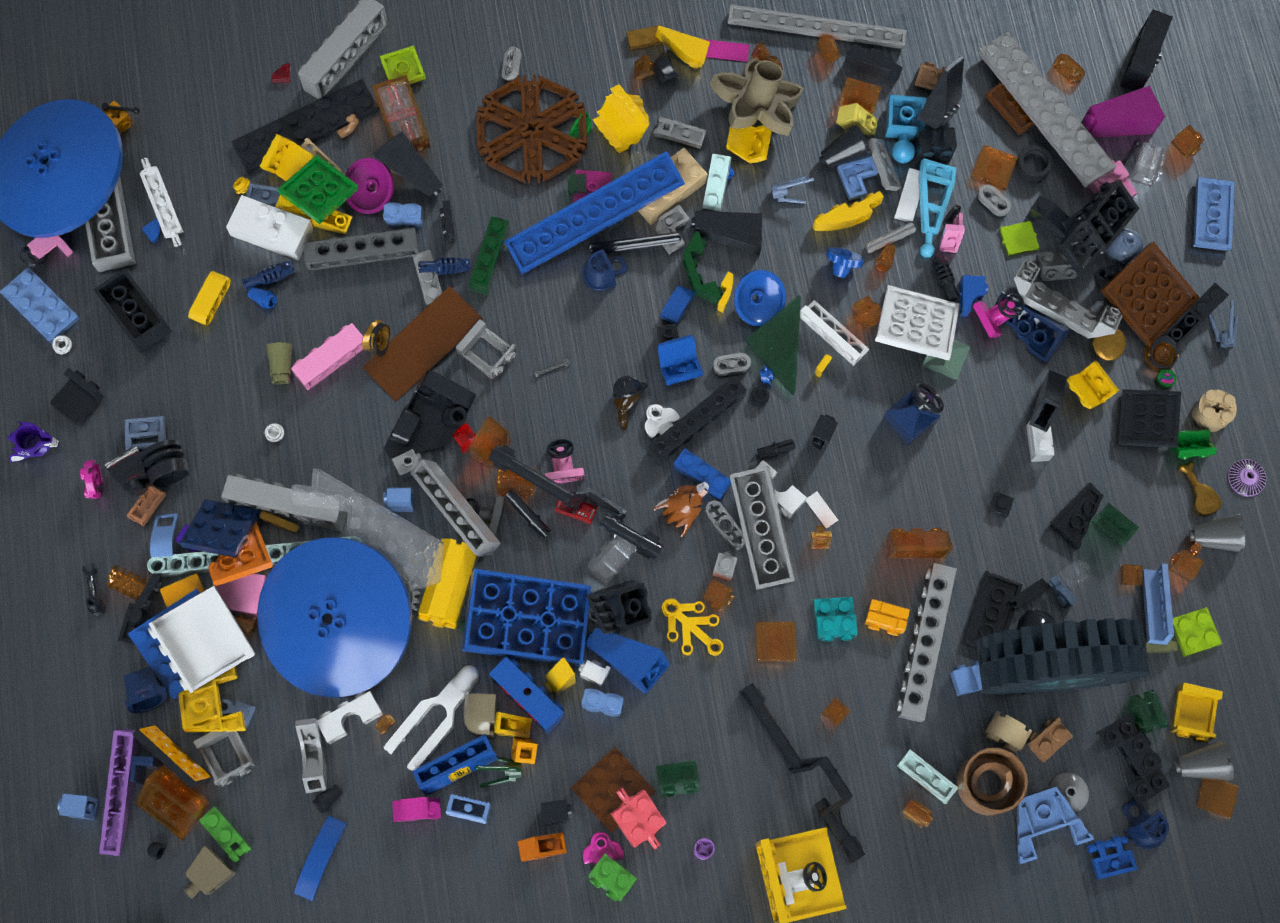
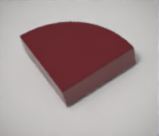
M290 63L281 65L273 73L272 83L291 82Z

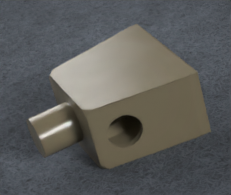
M204 846L185 873V876L191 883L184 889V892L192 899L200 890L205 895H210L235 876L236 872L210 847Z

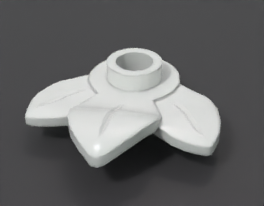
M658 404L649 406L646 411L648 418L645 422L646 433L650 438L655 437L657 433L662 435L673 426L672 422L680 418L678 413L672 408H663ZM652 412H657L659 416H653Z

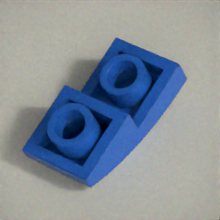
M678 285L667 301L660 318L677 325L684 316L687 306L693 300L695 292Z

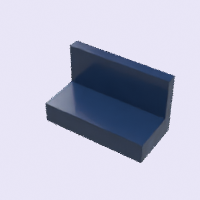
M133 756L130 781L144 785L146 769H163V763L155 757Z

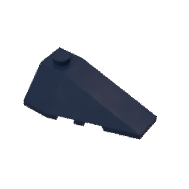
M1009 295L1004 296V297L1001 299V302H1002L1003 300H1005L1006 298H1008V300H1009ZM1013 297L1017 307L1022 309L1021 301ZM1025 304L1024 310L1019 316L1010 318L1005 322L1017 333L1016 336L1022 339L1028 346L1027 349L1046 363L1061 347L1071 330Z

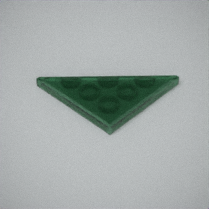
M800 295L745 340L767 367L772 369L775 376L792 395L796 392Z

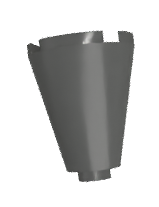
M1235 514L1195 525L1192 530H1189L1190 542L1193 541L1196 546L1242 553L1244 552L1243 549H1245V528L1240 525V523L1244 522L1241 514Z
M1225 740L1178 756V761H1174L1176 773H1180L1181 777L1225 781L1234 779L1233 764L1230 762L1231 754Z

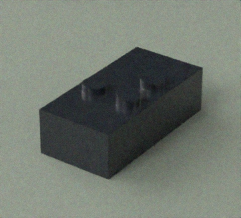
M1152 9L1141 28L1119 86L1132 91L1144 87L1156 64L1161 59V47L1173 16Z
M125 268L93 289L140 353L172 332Z

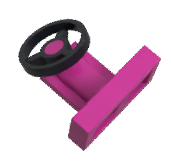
M1007 292L999 298L998 304L988 309L985 302L980 301L972 306L989 337L997 338L1002 335L998 326L1010 318L1019 316L1024 310L1025 303L1019 294ZM1009 295V300H1008V298H1006L1005 300H1003V301L1001 302V299H1002L1004 296ZM1013 296H1016L1021 301L1022 309L1017 307Z

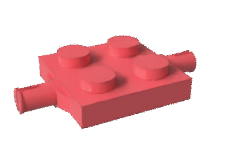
M623 787L617 790L616 793L622 800V803L610 814L631 846L635 848L643 841L648 840L653 849L658 848L661 844L654 835L657 830L667 823L646 791L642 789L636 795L629 797Z

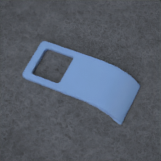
M177 513L156 515L150 540L151 557L173 556V535L178 518ZM160 518H174L172 526L157 527Z

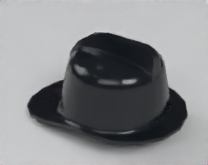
M661 41L664 52L655 60L654 71L660 81L665 82L679 77L673 67L663 41Z

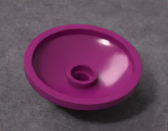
M374 158L359 159L348 168L345 176L358 185V190L347 199L349 205L356 211L364 214H374L384 209V205L390 202L394 190L393 177L389 168Z

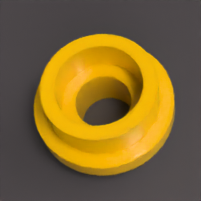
M244 177L238 178L233 184L235 192L237 194L246 193L250 180Z

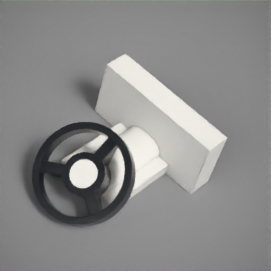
M785 862L778 863L781 876H778L779 884H783L786 897H783L785 906L795 903L792 893L808 889L817 892L825 888L827 875L821 864L811 862L804 869L787 872ZM817 868H819L820 871H821V873H822V877H823V882H822V884H821L820 881H819V878H820V877H819V874H818V872H817Z

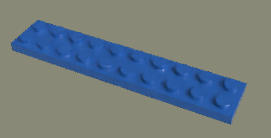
M666 151L504 242L523 275L685 185V182Z

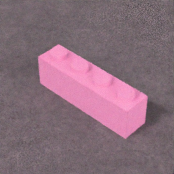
M353 323L343 326L338 334L328 337L323 345L312 349L304 359L297 360L291 368L294 375L307 391L363 350V335Z

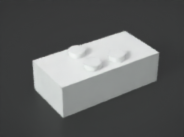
M241 195L226 226L232 237L299 261L303 253V243L308 242L313 231L310 220Z

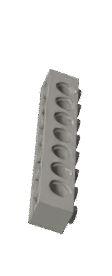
M933 563L926 570L925 579L928 580L927 585L923 586L921 597L924 598L923 603L919 605L917 610V616L920 617L918 624L915 623L913 635H916L915 640L911 642L909 647L911 659L906 662L904 672L907 673V677L901 684L900 691L903 692L902 700H898L896 711H899L898 717L920 723L925 720L957 568ZM933 582H939L942 585V589L937 590ZM929 601H936L938 603V608H932L929 604ZM931 619L934 622V627H928L925 620ZM921 638H928L930 646H924ZM917 657H924L926 665H920ZM914 675L921 677V684H916L913 681ZM910 694L917 696L918 702L916 704L910 702Z

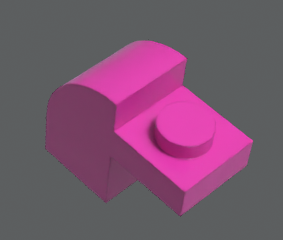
M418 797L392 801L393 822L441 818L440 798Z

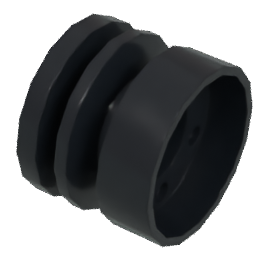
M178 440L161 441L150 445L141 452L140 457L144 462L143 465L146 469H149L147 476L152 487L170 486L186 479L190 475V468L186 459L182 458L184 452Z

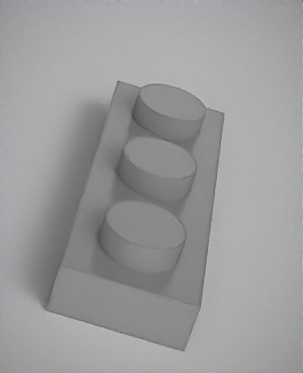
M871 138L867 143L880 175L881 184L885 190L897 191L901 188L884 141Z
M430 250L412 254L427 307L442 294L437 274L435 272L419 273L418 270L420 269L418 267L419 261H433Z

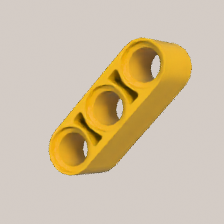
M211 271L198 293L188 317L206 326L209 325L229 289L231 278Z

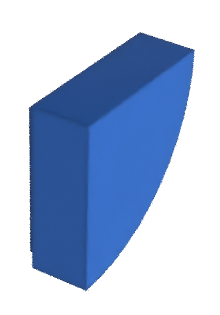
M156 218L141 228L153 244L159 240L161 232L160 224Z

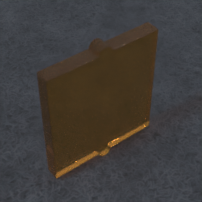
M1203 779L1201 788L1198 790L1199 797L1196 807L1232 818L1234 805L1237 804L1236 796L1239 786L1221 780Z

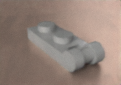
M663 117L658 118L657 128L653 132L654 137L665 138L699 149L702 148L707 130Z

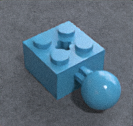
M889 96L886 107L885 137L899 138V141L892 148V156L899 163H907L913 159L915 147L910 140L914 139L917 129H925V123L917 119L926 103V98Z

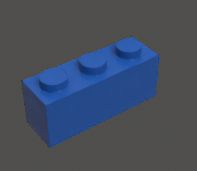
M684 448L674 462L673 470L695 485L706 482L709 485L708 494L718 501H721L731 487V480L686 448Z

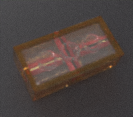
M407 75L372 85L389 139H392L402 131L417 151L431 148L429 137Z

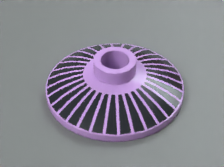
M1242 459L1230 467L1228 482L1231 488L1238 494L1254 496L1264 489L1266 474L1257 462ZM1247 473L1251 474L1252 479L1247 477Z

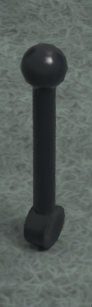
M108 103L101 105L104 111L113 109L129 111L134 114L140 113L138 107L111 106Z
M1140 140L1134 141V146L1123 159L1122 164L1124 167L1134 150L1141 145Z

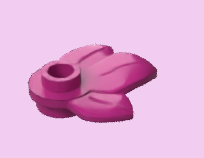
M604 832L595 833L591 837L590 844L583 851V861L585 864L594 862L596 866L604 854L608 855L611 859H623L624 854L620 844L610 840L608 834ZM600 839L604 840V845L602 846L597 845Z

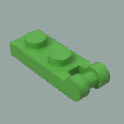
M214 806L199 820L234 863L240 860V856L243 853H248L251 850V847L217 807ZM237 842L239 847L234 851L231 847Z

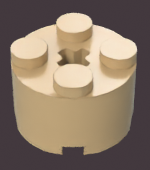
M1209 390L1194 403L1191 412L1192 418L1200 429H1209L1210 432H1217L1226 427L1235 418L1237 413L1236 399L1225 391Z
M996 711L985 730V733H987L986 738L994 743L1000 741L1005 744L1003 748L1013 754L1017 753V751L1021 752L1032 730H1025L1026 725L1008 715L1001 717L999 716L1001 712Z

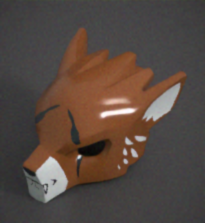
M703 482L696 486H679L669 497L660 501L653 510L664 508L663 516L668 514L666 517L668 524L677 521L676 528L683 526L680 537H683L700 513L702 499L708 493L709 485Z

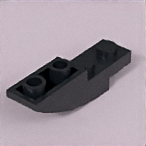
M1214 283L1162 336H1169L1174 339L1178 347L1229 294L1218 284Z

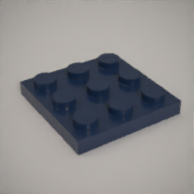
M205 499L180 541L181 547L236 558L260 515L259 509Z

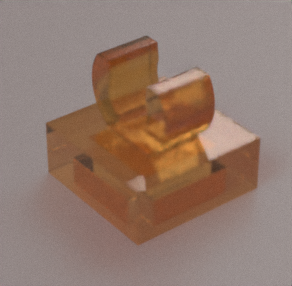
M643 55L634 62L635 79L642 80L645 76L652 77L655 74L654 71L650 70V68L654 67V63L650 61V56Z
M816 526L817 531L811 534V549H830L831 531L825 532L824 526Z
M835 698L822 714L837 727L850 710Z

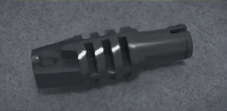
M934 252L931 256L933 261L932 268L939 285L944 288L948 300L955 301L960 296L954 284L955 277L942 252Z

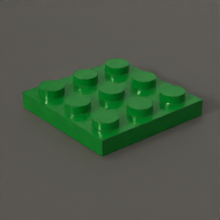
M316 155L279 187L278 193L317 223L321 224L358 190V185Z

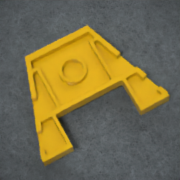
M236 666L195 689L192 693L189 690H183L178 694L182 727L185 732L246 730L244 714L241 711L224 717L222 714L218 685L238 678Z

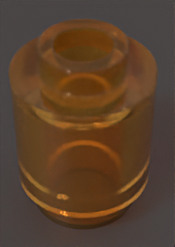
M823 35L820 37L817 47L823 59L827 60L828 63L838 60L840 58V50L833 36Z
M911 799L902 811L906 814V818L920 828L923 826L928 827L934 819L931 816L933 812L917 800Z

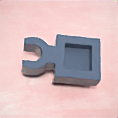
M1056 575L1047 581V584L1056 592L1054 594L1057 596L1056 599L1060 605L1069 608L1078 601L1066 585H1062Z
M223 699L222 702L228 704V708L225 711L222 710V714L229 715L241 711L244 714L245 726L250 727L257 708L239 701L233 706L231 701Z

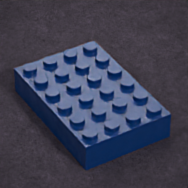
M474 569L471 572L461 651L557 664L564 657L569 666L579 667L583 664L589 602L586 594L591 593V586Z

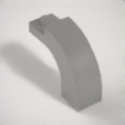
M316 718L295 721L302 753V780L306 793L325 791L327 788L325 753L321 730L318 728Z

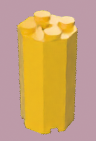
M441 538L417 619L426 622L430 620L433 622V626L444 628L445 626L456 629L469 590L471 572L475 569L479 557L472 552L465 542L460 544L456 543L454 539Z

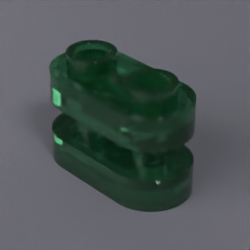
M1153 689L1145 691L1143 699L1139 694L1129 697L1127 706L1135 717L1134 724L1139 732L1141 731L1143 734L1151 733L1153 731L1152 725H1155L1158 730L1168 726L1167 718L1158 695ZM1145 706H1147L1151 717H1149Z

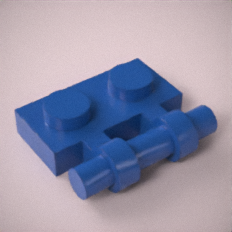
M1113 836L1110 840L1094 841V844L1087 845L1088 852H1097L1099 857L1091 859L1097 880L1138 870L1132 849L1124 851L1122 845L1128 844L1127 836ZM1114 848L1116 853L1106 855L1105 849Z

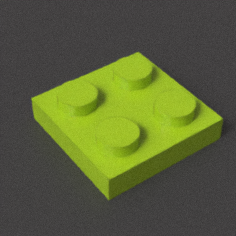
M414 45L380 56L390 87L400 88L426 79Z
M1207 607L1173 618L1174 634L1184 657L1222 644Z

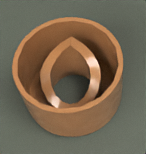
M987 748L971 755L962 763L957 774L956 783L959 796L968 808L976 813L991 816L1007 812L1019 805L1026 794L1028 778L1022 762L1013 753L1001 748ZM984 771H992L1000 778L1001 787L994 795L984 794L978 789L977 781Z

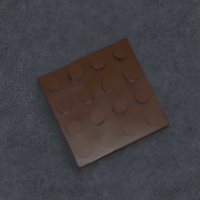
M1154 241L1150 242L1100 290L1109 302L1123 314L1124 320L1147 347L1151 346L1157 338L1200 298Z

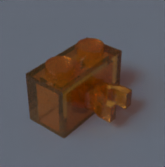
M847 77L839 104L845 106L858 103L866 111L874 114L882 87Z

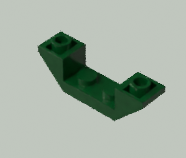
M697 231L685 249L682 261L695 295L718 305L723 296L721 287L717 286L716 281L703 284L702 276L696 270L698 265L695 257L703 255L704 248H706L704 237H701L699 231Z

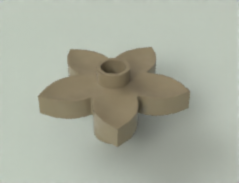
M757 57L747 63L742 76L730 72L718 73L712 76L709 84L720 98L733 103L729 112L731 128H747L754 125L757 120H760L769 130L789 136L793 127V115L790 108H793L798 103L804 90L803 87L796 83L782 80L783 70L779 65L772 61H761Z

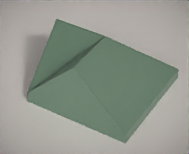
M954 340L949 360L926 355L922 366L957 380L970 346Z

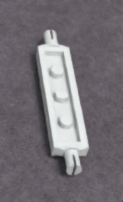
M144 158L145 161L141 160L144 170L140 172L143 184L165 238H172L174 246L178 247V244L179 246L182 245L178 235L183 232V229L157 166L151 167L149 159Z

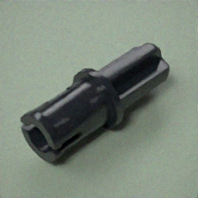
M788 439L757 448L759 459L762 460L775 455L778 457L781 453L794 450L795 443L793 439Z

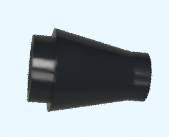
M335 784L333 787L316 795L312 803L323 814L325 811L328 812L343 792Z

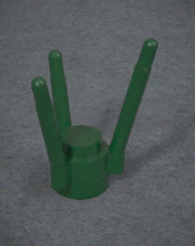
M498 757L496 761L508 764H505V766L477 765L475 767L477 770L505 771V776H509L483 783L480 787H489L505 782H516V778H521V763L514 762L513 759Z

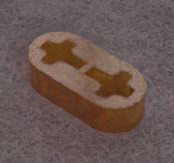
M1060 54L1056 57L1053 64L1055 70L1073 84L1080 83L1085 75L1084 69L1067 54Z

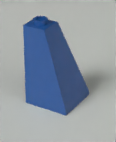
M597 627L586 637L585 645L592 653L645 695L670 666L662 650L614 633L603 634L602 629Z

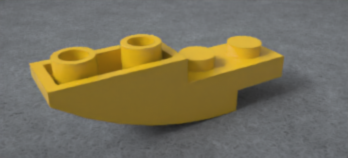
M880 191L875 194L872 192L863 201H856L850 207L846 203L842 205L837 204L828 213L819 214L814 219L812 228L816 231H833L860 224L870 219L873 212L872 209L882 203L884 196Z
M282 195L279 196L275 206L278 209L310 220L315 228L335 233L346 234L352 220V216L335 210L319 224Z

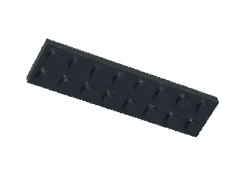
M360 79L231 142L249 174L261 168L259 166L262 159L266 155L276 134L290 139L299 146L305 142L306 138L314 143L348 125L349 122L346 118L351 114H355L356 118L361 120L378 112L379 107L363 79Z

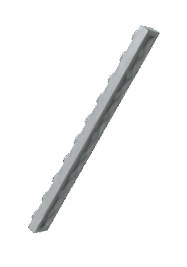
M732 4L728 24L904 49L907 32L904 29Z

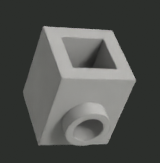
M413 449L392 459L402 481L412 476L411 472L422 460L420 454H415Z
M729 552L718 553L712 576L731 581L737 562L734 554Z

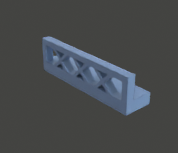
M1162 563L1158 570L1144 569L1142 571L1147 643L1167 645L1174 636L1168 564Z

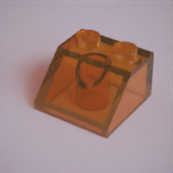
M488 416L469 447L471 459L492 469L494 463L489 460V456L496 445L501 447L503 444L510 445L509 431Z

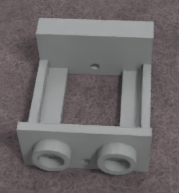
M480 319L456 346L457 354L492 380L495 376L498 377L503 372L504 365L507 362H511L516 356L515 345L512 344L510 346L486 328V323ZM480 337L503 354L495 366L488 365L470 351Z
M238 731L210 732L193 741L196 748L200 750L215 780L214 784L217 786L222 785L224 787L233 782V778L238 775L240 777L247 775L252 771L251 768L255 766ZM227 736L241 762L239 768L228 774L222 770L211 748V745Z

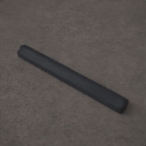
M671 232L591 243L590 252L593 254L602 249L605 252L680 243L681 235L680 232Z

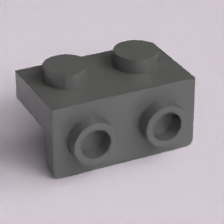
M1061 251L1037 253L1036 261L1041 268V281L1077 278V273Z

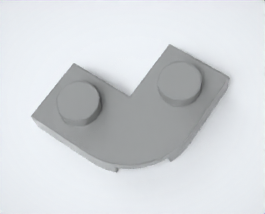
M680 205L659 218L656 225V234L677 232L678 228L689 222V217ZM681 238L680 243L662 246L668 254H671L684 246L685 242Z

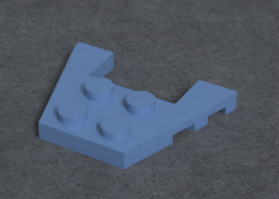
M1056 786L1026 795L1017 805V860L1019 864L1038 859L1031 840L1032 837L1067 825L1075 845L1094 840L1092 834L1088 832L1084 823L1077 817Z

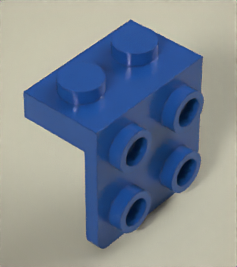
M693 335L657 345L660 370L667 386L703 376V371L696 355Z

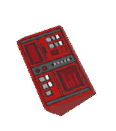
M558 500L555 512L591 525L598 507L583 502L568 508L563 505L562 501Z

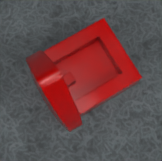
M467 423L459 427L452 435L460 446L462 454L470 452L482 442Z

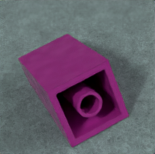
M1147 86L1090 106L1081 123L1093 138L1149 135L1155 133L1165 115L1151 87Z

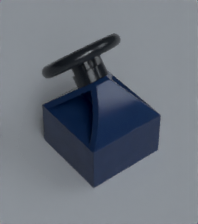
M917 382L914 384L912 391L886 411L884 418L909 445L940 418L939 413L944 409V403L940 395L931 386ZM934 398L938 403V407L934 403Z

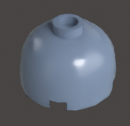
M1123 229L1107 251H1105V254L1107 253L1111 263L1119 262L1126 266L1143 250L1142 238L1131 229Z

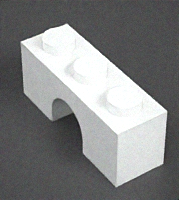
M763 460L756 468L769 466L772 480H774L778 472ZM793 485L785 492L775 490L780 514L783 517L787 516L789 519L807 499Z
M363 691L355 696V700L351 702L345 701L338 705V709L332 713L327 711L319 716L320 719L317 720V724L327 743L332 744L348 735L344 728V722L348 716L353 714L359 715L363 723L368 724L383 715L370 691L367 693Z

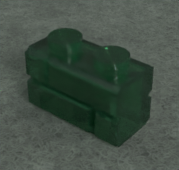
M1107 503L1092 520L1096 526L1112 539H1115L1121 546L1127 543L1139 529L1136 524L1110 503Z

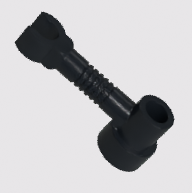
M92 563V570L87 572L86 567L83 565L82 571L87 578L89 592L86 605L93 616H100L105 612L106 606L97 597L95 583L97 568Z

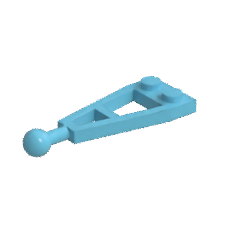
M924 158L920 163L919 196L921 232L926 233L925 244L920 248V254L925 258H930L935 252V248L932 245L933 236L939 232L955 184L956 167ZM927 180L946 185L940 205L928 203ZM928 211L937 213L933 227L929 226Z

